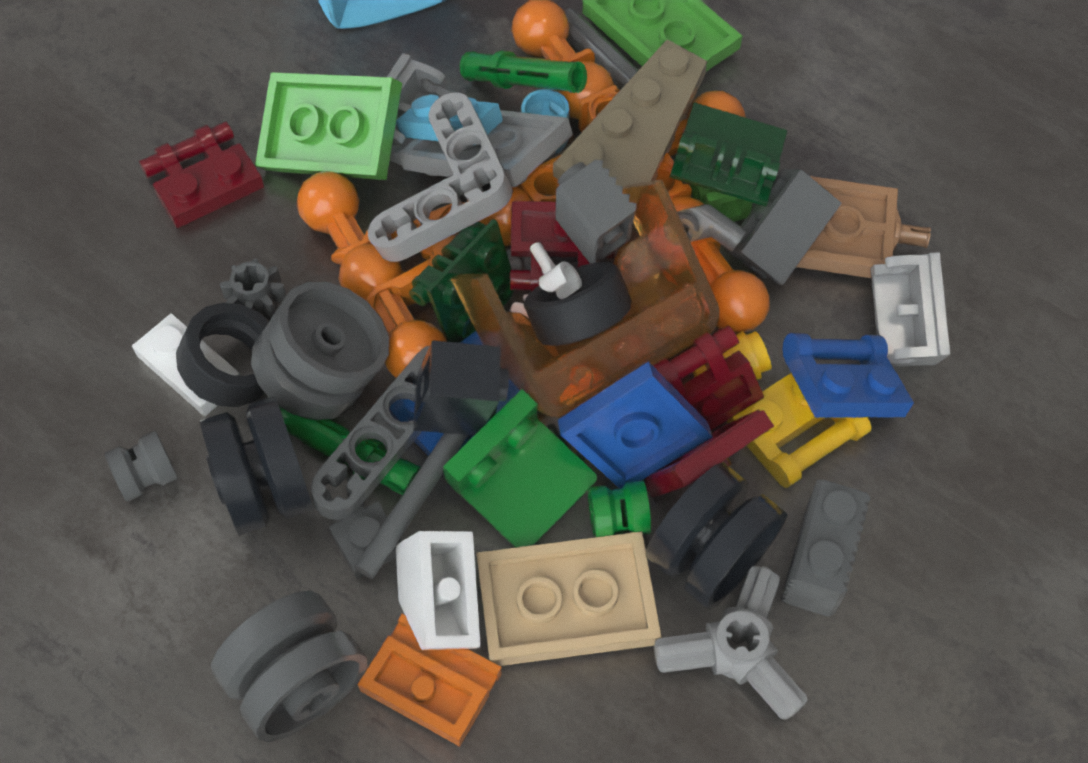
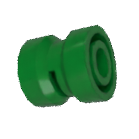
M643 480L627 482L621 489L614 490L609 489L606 485L588 487V506L593 537L616 535V533L621 532L633 533L642 531L643 535L651 533L649 500Z

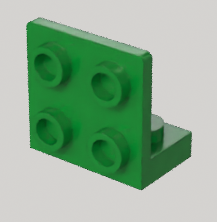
M523 389L443 466L446 482L514 548L535 545L588 491V487H592L597 482V474L537 419L538 403Z

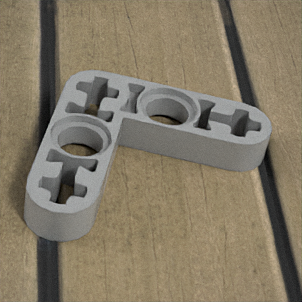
M455 92L441 96L430 107L428 114L431 126L454 175L381 212L369 225L368 239L381 257L389 262H398L417 254L498 212L511 199L513 192L511 182L469 98L462 93ZM458 115L463 128L455 131L451 125L450 118ZM473 144L481 145L480 151L473 158L468 160L458 159L460 153L466 147ZM490 183L491 188L483 192L482 186ZM465 195L468 202L463 204L459 197ZM443 203L452 204L451 210L443 218L438 220L429 219L430 212L436 206ZM416 219H418V221L421 224V226L418 228L413 223V221ZM397 231L398 237L392 240L391 234Z

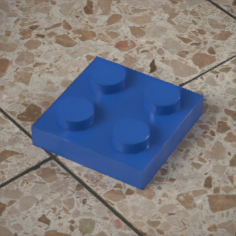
M649 361L557 420L561 436L619 489L627 482L642 481L713 437L708 422Z

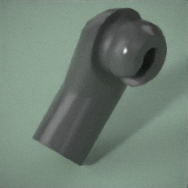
M700 205L682 209L672 216L669 226L672 236L680 242H693L712 237L731 252L747 232L711 205Z

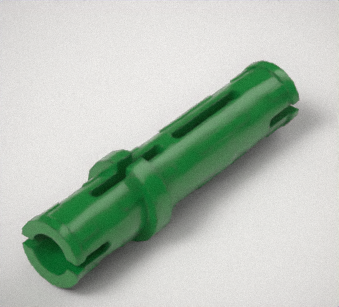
M500 50L495 54L468 51L460 60V73L466 81L491 82L495 87L509 89L517 85L579 93L584 89L587 82L586 67L582 62L578 61L565 62L542 58L517 57L513 52ZM497 68L509 69L510 71L498 70ZM534 72L547 73L548 75L535 74Z
M279 406L288 434L329 457L351 432L330 419L311 420L293 415ZM370 438L360 442L355 452L361 460L374 463L385 457L387 449L382 441ZM400 458L380 483L402 496L421 466L407 459Z

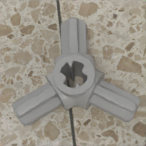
M752 566L747 572L735 607L726 608L721 621L707 623L706 632L657 639L654 644V655L659 671L667 673L711 667L714 675L723 674L726 677L735 679L739 685L748 681L780 719L786 720L794 716L806 704L807 696L774 659L779 650L770 641L773 625L768 620V616L780 585V576L772 572V569L768 567ZM730 641L735 644L745 641L750 645L749 650L744 646L734 650L729 646Z

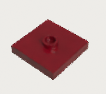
M758 409L722 425L712 432V438L646 477L644 483L647 491L654 498L689 485L714 465L721 462L730 466L732 463L728 457L773 428V423L764 410L760 411Z

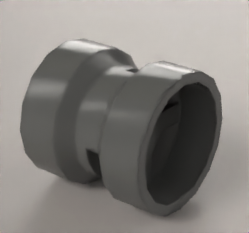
M156 430L141 436L138 444L130 449L119 446L104 453L113 477L127 502L142 496L145 487L156 483L164 486L178 479Z

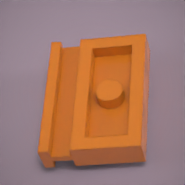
M401 614L398 619V625L391 636L388 635L359 681L358 687L360 692L460 747L489 698V693L495 682L500 679L502 667L469 649L421 650L406 616Z

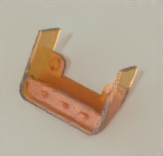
M663 180L623 186L622 193L630 194L629 202L636 203L633 222L640 236L629 241L619 249L614 264L619 268L632 300L631 309L622 320L590 338L560 346L543 345L538 340L528 317L518 312H505L487 274H459L451 278L482 344L501 347L500 367H507L509 369V379L519 390L523 389L538 403V411L540 413L561 418L649 361L653 365L663 358L669 359L692 346V340L705 332L711 334L715 329L719 319L717 300Z

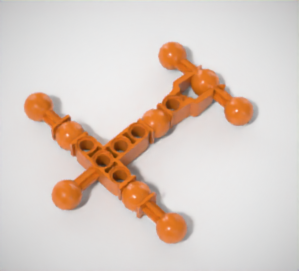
M529 0L517 9L512 21L511 32L515 43L526 54L534 57H545L547 60L565 62L578 61L585 65L587 82L581 92L571 93L569 91L554 90L562 94L568 101L569 116L579 120L578 128L582 133L620 90L614 85L610 72L600 64L595 63V54L591 49L588 48L575 53L566 41L570 25L565 11L551 0ZM708 91L693 100L686 114V119L680 122L669 153L665 154L658 169L655 183L651 191L647 192L642 203L639 217L648 222V228L653 231L657 246L668 256L675 257L674 267L677 272H683L694 267L709 288L705 294V307L710 321L719 329L729 325L735 334L741 331L748 333L755 330L765 320L770 310V298L765 283L753 273L741 270L733 271L720 253L721 244L712 237L693 242H680L672 236L669 229L670 220L676 212L690 207L705 205L700 200L691 198L692 188L688 183L683 185L682 181L669 178L674 164L670 156L677 154L679 143L685 131L694 102L746 118L741 102L733 95L725 91ZM560 156L540 164L528 175L525 182L512 187L511 199L505 207L479 221L486 226L492 219L496 220L505 247L511 245L512 201L557 202L555 196L557 195L556 189L559 184L558 179L553 176V163ZM330 171L315 173L303 182L297 197L299 215L312 230L330 234L338 249L331 255V260L333 263L341 265L338 278L340 286L348 288L366 300L382 318L389 336V355L385 365L388 371L397 378L419 351L426 346H430L432 340L447 342L444 334L432 323L414 320L407 306L416 303L409 295V291L413 288L412 280L419 276L428 265L433 267L432 259L436 255L443 256L441 250L459 232L420 251L421 256L427 260L403 273L400 261L389 262L383 259L368 239V230L364 235L356 222L355 217L358 212L360 198L354 184L343 174ZM452 204L431 211L429 219L438 220L443 218L451 210ZM418 219L413 221L417 228L421 226ZM397 231L391 234L392 240L398 237Z

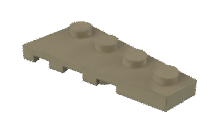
M666 40L553 163V176L559 179L565 171L579 162H584L587 166L595 159L603 160L602 168L610 169L609 176L616 177L615 185L623 186L622 193L630 194L629 202L636 203L633 221L635 224L641 212L648 191H651L658 176V169L665 154L669 153L675 140L679 124L682 119H685L706 74L707 61Z

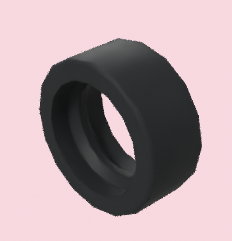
M597 262L575 268L581 278L582 286L567 298L560 299L555 291L547 292L540 285L526 297L524 308L538 340L543 345L560 346L572 344L605 331L622 320L630 311L632 300L620 270L612 262Z
M222 302L204 307L191 318L176 351L177 370L185 385L199 398L217 406L240 407L258 400L265 392L258 385L255 374L247 376L230 375L217 369L204 356L200 343L207 336L214 334L228 335L242 341L252 350L253 345L270 321L260 312L242 304Z

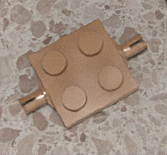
M810 176L842 204L796 267L871 278V267L877 264H885V258L893 256L898 243L924 248L928 247L931 227L901 224V218L897 211V188Z

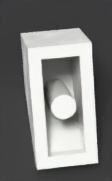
M418 531L396 545L398 601L421 650L479 648L480 632L473 532Z

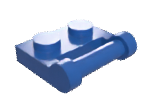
M789 333L785 337L782 347L784 360L815 418L905 417L914 404L887 358L888 344L883 336L864 335L860 340L811 339L806 333ZM815 360H859L861 365L816 364Z

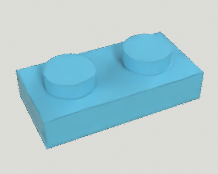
M425 95L413 101L411 108L396 120L399 132L406 138L438 141L428 114L430 107L439 97L437 95ZM469 98L488 135L503 121L499 104L478 102L474 98ZM458 115L450 118L451 125L455 131L463 128Z

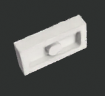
M170 313L134 343L132 347L138 358L205 417L217 405L199 398L185 385L177 370L176 351L187 327ZM201 341L200 348L212 365L230 375L241 376L235 368L204 341Z

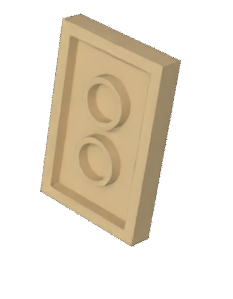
M642 531L476 553L489 660L499 666L654 646L655 641L662 638Z

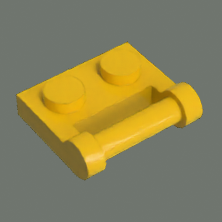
M792 373L762 391L764 398L727 420V423L758 409L765 411L774 427L746 446L784 488H789L802 478V471L848 440L858 441L868 434L872 428L868 417L831 418L835 422L834 425L791 454L782 452L779 448L824 419L814 417Z

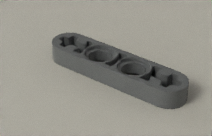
M429 346L424 347L417 353L316 472L312 479L311 495L315 509L322 516L328 519L341 520L354 514L422 432L413 431V420L400 422L394 419L389 409L394 402L400 399L414 401L415 378ZM369 438L377 439L386 446L387 453L380 461L374 463L365 462L356 455L355 449L358 444ZM347 462L349 467L355 472L346 485L348 498L345 500L337 496L330 502L327 500V489L325 486L330 484L333 487H337L344 481L348 473L347 465L343 463Z

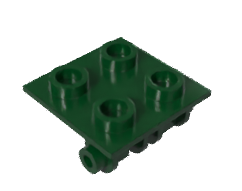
M694 102L669 178L767 206L772 185L775 182L781 162L779 160L788 130Z
M494 219L486 226L478 221L461 230L441 250L443 256L436 255L432 259L433 267L428 265L419 276L412 280L413 288L409 291L410 297L421 306H425L428 302L432 303L447 342L461 343L483 326L501 306H504L515 291L510 290V271L512 268L498 223Z

